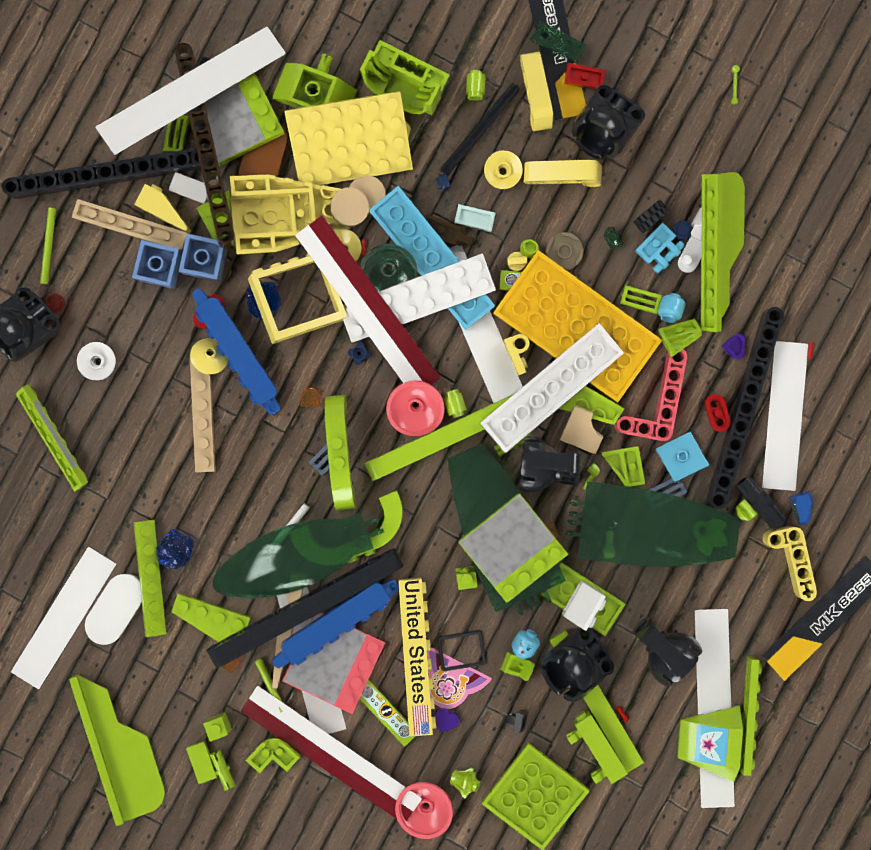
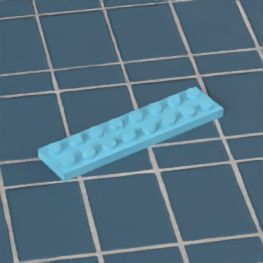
M399 186L369 210L421 276L460 262ZM487 294L451 306L448 309L462 327L467 330L494 308L495 304Z

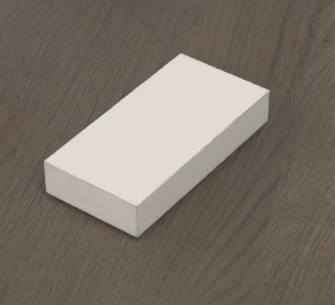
M175 172L169 191L202 204L207 202L208 198L203 182Z

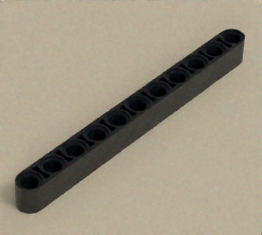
M193 148L7 178L2 182L1 188L6 195L14 199L170 175L175 174V172L183 173L201 170L198 162L197 150ZM181 158H187L185 165H179ZM167 160V161H168L167 167H166V168H161V167H160L161 163H162L163 161ZM208 161L204 165L210 167L212 162ZM148 163V170L142 171V166ZM129 166V173L123 174V169ZM111 169L110 176L104 177L105 171ZM92 172L91 179L86 180L85 176ZM73 175L72 182L67 183V178ZM54 178V184L48 187V181ZM35 181V187L30 190V183ZM16 184V190L11 193L10 188Z
M778 307L765 310L758 325L730 418L731 424L726 431L707 494V504L712 508H724L731 494L784 318L783 311ZM770 312H774L776 314L775 321L770 320ZM765 330H768L771 334L769 340L765 339L763 335ZM760 348H762L765 351V356L763 358L759 357L758 350ZM755 366L760 371L757 377L752 373V369ZM748 385H752L754 388L752 395L747 393ZM743 403H746L749 407L747 413H743L741 410ZM738 421L743 424V429L740 432L735 427ZM732 440H736L738 444L735 450L730 448ZM727 458H730L732 461L730 468H726L724 465ZM724 476L726 478V484L725 486L721 487L719 485V479ZM716 495L721 497V502L718 505H715L713 502V498Z
M390 549L213 644L206 651L215 668L222 667L403 568L404 565L396 549Z

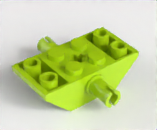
M322 54L317 69L303 64L286 63L272 99L294 108H302L355 99L357 90L338 77L328 74L333 58ZM315 90H317V93L314 94V95H312V94L310 93V92H314Z

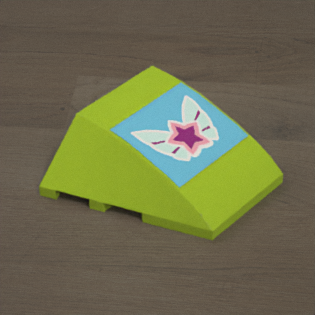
M740 705L680 719L677 757L734 782L740 769L743 726Z

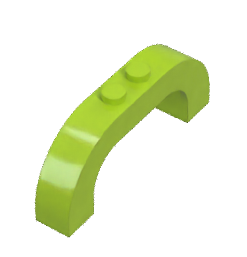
M346 395L325 397V427L329 470L336 511L356 509L355 489L353 490L347 438L346 414L348 413Z
M398 490L379 497L384 510V522L377 531L337 547H325L315 540L310 526L307 525L289 533L295 548L306 559L322 565H333L344 561L351 563L358 560L357 556L365 554L366 557L376 553L375 549L388 543L400 527L403 506Z

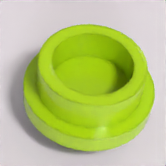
M531 239L523 241L520 245V253L522 256H527V258H533L539 250L538 244Z

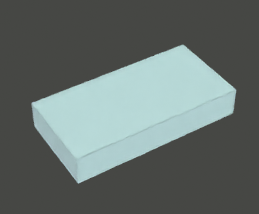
M458 204L454 224L491 232L496 213Z

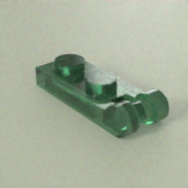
M539 21L536 26L537 30L531 35L530 41L577 64L586 48V44ZM543 33L549 34L547 39L542 37Z

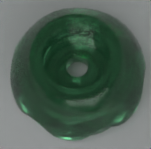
M609 226L604 232V238L610 248L619 249L623 245V242L620 241V235L616 233L615 227Z

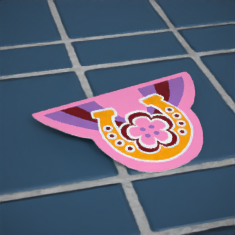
M430 647V651H427V659H431L432 670L428 671L429 678L433 679V690H430V698L434 697V704L441 708L452 709L457 707L467 698L468 694L481 690L492 680V678L471 667L443 671L441 669L439 651ZM443 654L445 667L463 665V663Z

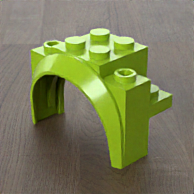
M379 40L374 52L369 50L360 68L363 80L372 93L379 95L400 91L403 111L412 114L428 113L433 115L441 99V93L450 77V74Z

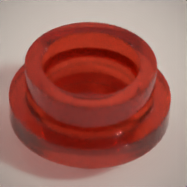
M53 293L47 296L45 304L52 312L57 313L63 310L65 300L60 294Z

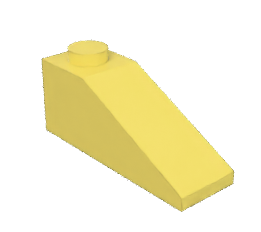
M145 184L134 205L190 234V228L169 199L162 193L163 189L154 184L151 187Z

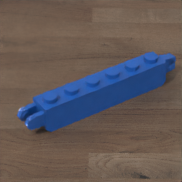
M194 290L192 296L198 305L195 307L197 319L200 323L204 322L208 327L206 332L209 337L216 339L219 344L216 346L222 356H227L229 359L227 364L233 372L237 371L240 376L238 381L243 388L247 387L250 391L248 396L254 404L258 403L259 406L262 405L270 415L277 413L281 410L275 397L278 389L219 299H209L203 290Z
M394 579L382 584L376 582L347 598L283 640L281 644L282 651L272 659L273 666L280 669V667L282 668V666L289 662L292 665L295 663L300 665L307 660L306 656L309 654L320 652L323 649V645L327 642L331 644L340 638L339 634L342 632H350L359 621L365 622L372 617L371 613L377 609L378 611L385 609L388 606V602L391 601L390 597L399 590V585Z

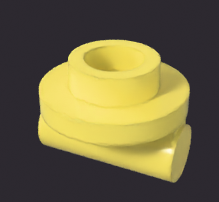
M520 252L511 253L507 258L508 267L513 271L522 270L527 264V256H522Z

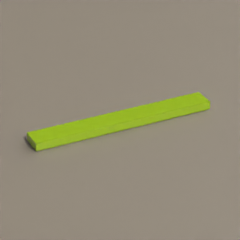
M564 630L549 639L553 647L563 640L568 633ZM597 685L584 697V700L628 773L644 762L600 687Z

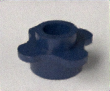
M358 342L357 346L348 350V355L353 357L356 365L362 364L364 359H368L371 356V353L365 349L362 342Z

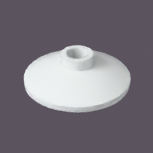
M89 343L80 350L77 356L79 371L90 380H103L115 368L116 358L114 352L104 343ZM98 358L101 359L100 365H97L95 362Z

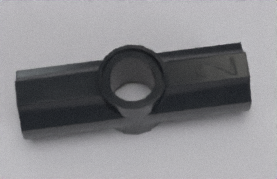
M750 476L738 482L736 485L737 489L756 510L757 515L761 516L772 530L780 528L785 523V517L774 506L772 498L765 491H762Z

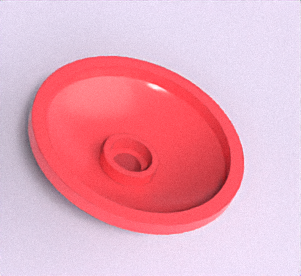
M414 380L400 384L391 392L387 401L386 411L390 423L396 430L408 436H423L435 430L441 423L444 416V402L441 394L435 387L429 383ZM418 402L419 405L415 407L412 403Z
M416 782L402 790L396 801L395 812L399 824L407 833L417 838L431 839L443 834L447 830L453 817V806L447 793L439 786L429 782ZM408 791H412L421 797L422 800L406 821L402 814L401 804L405 794Z

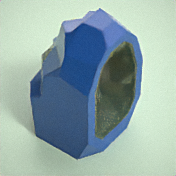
M811 492L790 496L794 517L800 525H806L812 519L814 500Z

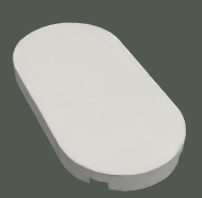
M121 574L109 581L85 621V631L93 642L107 645L121 637L142 604L140 580L137 576Z

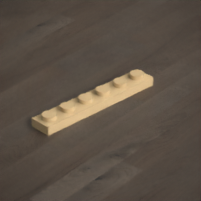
M77 199L72 218L152 243L177 248L181 251L184 249L186 235L188 234L184 231Z
M190 360L195 472L216 471L211 374L199 372Z

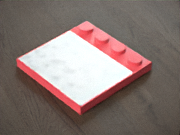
M323 613L312 617L311 622L323 615ZM355 628L348 633L344 631L339 634L340 638L335 642L324 644L320 652L316 654L311 653L306 656L307 660L300 665L296 663L294 665L290 664L282 681L353 714L385 642Z

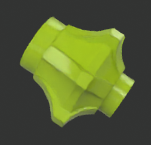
M471 767L464 771L454 770L450 784L455 786L464 798H467L471 792L478 791L480 781L477 780L476 772Z

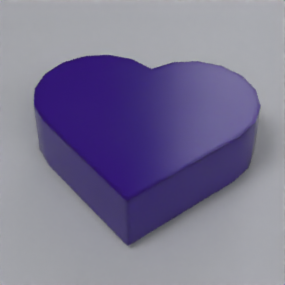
M736 334L721 346L731 358L740 359L745 354L744 346L746 339L743 335Z
M446 708L437 709L435 719L440 732L458 726L459 717L456 713H449Z

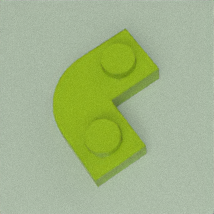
M269 738L258 745L246 759V762L261 773L273 759L287 772L301 755L285 741L278 738Z

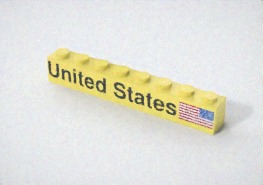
M421 577L398 579L409 736L433 735L432 729L436 728L435 717H431V709H435L434 697L430 698V690H433V679L429 678L428 671L432 670L431 659H427V651H430V639L426 640L425 633L429 632V622L424 619V613H428L427 601H423V594L426 593V582H422Z

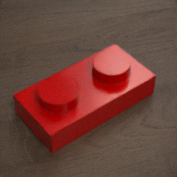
M568 63L564 84L597 90L604 83L606 70Z

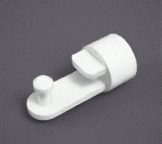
M702 208L699 209L691 223L693 227L690 233L691 237L678 260L679 269L685 273L693 272L701 260Z

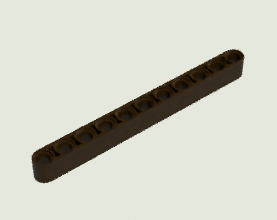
M179 43L175 48V56L181 77L185 75L186 71H192L197 67L192 47L187 43ZM182 53L189 54L187 57L180 56ZM204 102L197 106L201 108L200 111L190 110L188 114L217 242L221 248L230 249L235 244V233ZM199 125H203L206 128L203 130H198L196 127ZM203 143H207L210 145L208 148L200 147V145ZM208 161L214 163L211 167H207L204 164ZM210 180H217L218 184L210 185L208 182ZM215 198L223 200L220 204L212 202ZM223 216L227 220L220 223L217 221V218ZM229 235L231 239L229 241H222L221 237Z

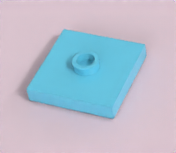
M691 432L656 448L674 483L709 466Z

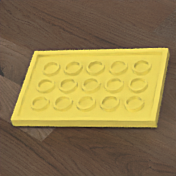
M400 91L285 110L299 182L324 185L354 180L362 176H377L413 170Z

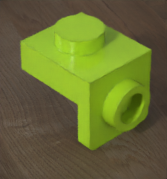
M507 652L500 670L528 681L533 673L535 663L528 658L521 659L515 654Z

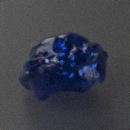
M274 282L260 283L272 316L275 317L282 305L280 294ZM249 285L246 295L248 310L256 318L263 320Z
M170 530L156 547L158 562L168 569L183 567L189 561L192 554L193 539L182 535L177 530Z

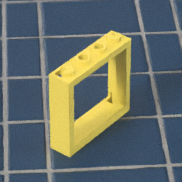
M309 253L302 259H299V257L289 259L288 263L283 265L280 262L270 266V269H256L252 271L248 278L272 344L341 322L347 318L339 294L321 271L336 313L278 331L259 280L314 263Z

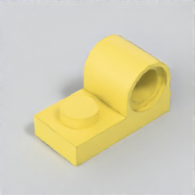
M523 334L504 339L503 342L517 375L526 373L525 369L528 366L524 357L520 358L519 354L528 349L529 339ZM522 339L525 342V347L523 349L516 348L515 340Z

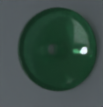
M383 244L374 247L364 256L360 268L378 292L415 279L418 275L417 264L412 254L405 248L395 244ZM386 265L392 266L390 269L385 268Z

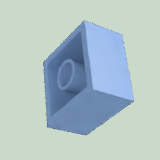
M187 234L179 272L184 275L221 282L228 249L221 248L215 239Z
M141 240L132 278L175 289L183 251Z

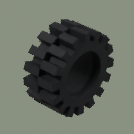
M659 199L636 218L633 223L643 234L670 210Z

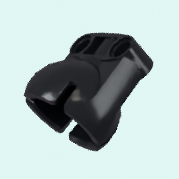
M600 85L575 119L572 134L573 137H577L576 144L587 155L599 160L607 158V160L613 159L622 152L645 118V112L620 92L607 85Z
M22 287L16 291V294L0 304V351L8 359H12L13 362L21 361L49 339L59 335V320L31 289ZM22 297L30 298L28 301L20 300ZM47 325H54L55 328L52 329V330H49V329L46 328V326H47Z
M525 437L518 489L523 492L532 493L547 488L553 482L575 485L580 478L582 456L576 453H557L554 447L547 441L539 437Z
M646 618L632 631L647 646L648 662L653 677L660 684L667 687L672 686L674 682L677 683L682 680L696 665L699 659L698 656L702 654V647L694 637L685 633H667L665 630L660 632Z
M580 627L571 629L563 640L544 655L541 662L542 676L552 691L557 695L564 693L565 700L574 702L586 697L607 675H611L614 672L612 659L590 627H588L587 631Z

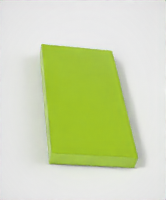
M560 562L542 590L541 595L564 609L580 580L601 591L606 596L604 599L606 603L601 611H597L595 615L596 621L592 628L606 636L626 604Z

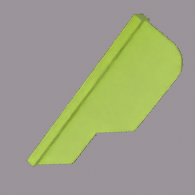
M736 172L702 174L701 331H722V317L730 305V269L744 246L745 186L742 177Z
M79 674L71 676L69 681L116 827L124 824L125 821L153 812L162 804L165 789L148 736L118 722L107 688Z

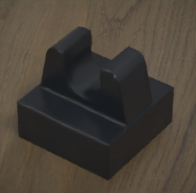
M520 710L516 714L510 713L507 715L506 723L514 725L513 732L521 733L525 730L528 711Z

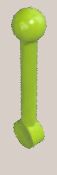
M734 65L731 69L733 73L732 105L738 104L737 73L740 70L738 65Z

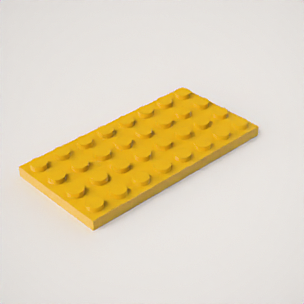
M539 250L493 312L494 315L519 333L527 336L530 341L555 359L600 323L624 353L589 383L616 403L619 402L662 341V339Z

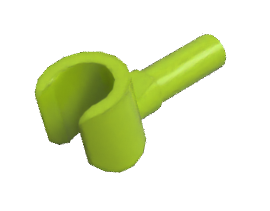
M595 463L587 469L591 475L582 487L584 490H587L591 481L600 472L599 467Z

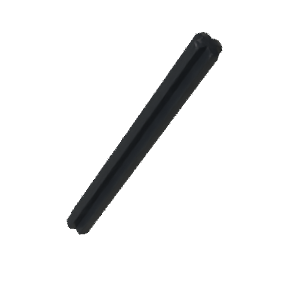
M511 83L441 167L442 173H446L448 176L516 96L520 89L516 84Z

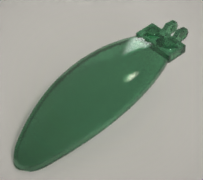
M360 512L342 519H317L287 525L257 538L235 553L218 569L213 577L212 586L216 592L222 595L237 598H261L294 592L331 575L346 564L354 555L374 549L370 538L384 533V530L379 528L374 530V532L368 533L366 526L374 525L380 519L377 517L364 522Z

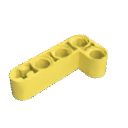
M540 52L520 55V63L530 106L532 131L552 129L553 110Z
M596 160L533 161L524 163L525 184L582 183L587 187L601 186L602 165Z
M785 526L776 530L766 531L763 535V542L766 546L774 549L784 547L795 595L805 601L813 600L817 595V590L803 531L794 526ZM794 530L796 536L790 540L789 533ZM775 534L777 536L776 543L771 544L770 538L772 535ZM796 549H799L800 555L795 559L793 553ZM800 568L804 569L802 577H798V570ZM805 588H807L808 591L805 592V595L802 594V592L805 591Z

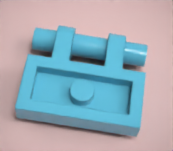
M662 223L635 252L647 264L654 259L657 264L653 267V270L659 273L662 269H666L669 266V262L681 253L685 245L681 241L674 245L671 241L676 235ZM667 247L669 252L662 257L659 253Z

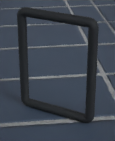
M480 630L437 638L441 669L443 671L486 664L483 636ZM475 634L479 635L483 661L445 667L441 640Z

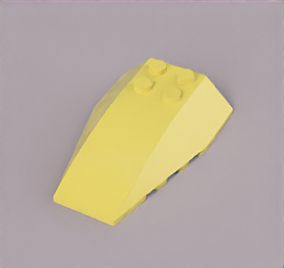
M274 175L230 176V203L237 255L273 253L301 245L296 234L321 215L333 231L337 229H350L351 226L347 227L339 224L331 213L333 196L341 189L314 185L309 182L294 181L289 178H279Z

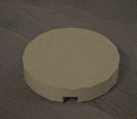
M562 232L550 238L546 245L545 255L567 271L580 263L583 258L584 249L577 236L572 233Z

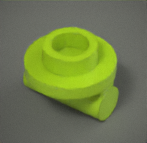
M746 499L736 506V513L742 520L750 521L758 514Z

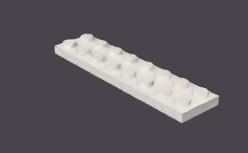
M482 253L379 291V294L400 323L405 324L490 293L496 289ZM344 304L343 307L347 318L343 319L351 342L369 337L347 305Z
M598 323L487 416L480 424L506 453L624 352Z

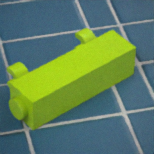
M582 711L575 716L576 719L573 720L577 729L569 732L566 736L570 744L577 742L583 737L601 768L590 774L594 782L597 784L607 776L611 784L626 776L628 773L591 713L589 711Z

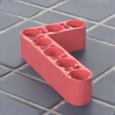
M684 349L678 352L681 356L679 362H675L667 353L654 421L628 416L619 417L615 424V429L619 433L658 441H666L671 438L687 361V353ZM670 371L677 373L675 381L669 378ZM668 389L672 390L674 394L671 400H668L665 396V392ZM664 408L670 411V416L667 419L662 417V410ZM624 419L629 423V427L625 431L620 427V422ZM642 423L648 427L645 434L639 431V426ZM660 427L666 429V435L663 438L658 435Z

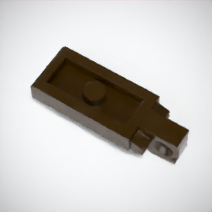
M426 214L425 219L444 242L455 246H461L463 242L472 246L474 238L465 235L467 230L463 229V227Z

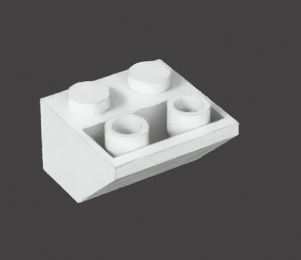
M580 580L562 614L571 622L587 631L588 627L591 628L594 625L597 611L603 609L606 600H604L606 596L601 591Z

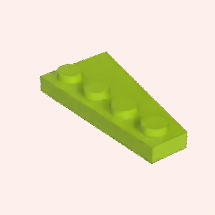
M584 386L558 408L572 412L574 406L578 405L593 411L592 419L612 425L616 424L624 410V407L587 386Z
M181 593L177 594L172 613L218 642L247 627L251 619L250 616Z

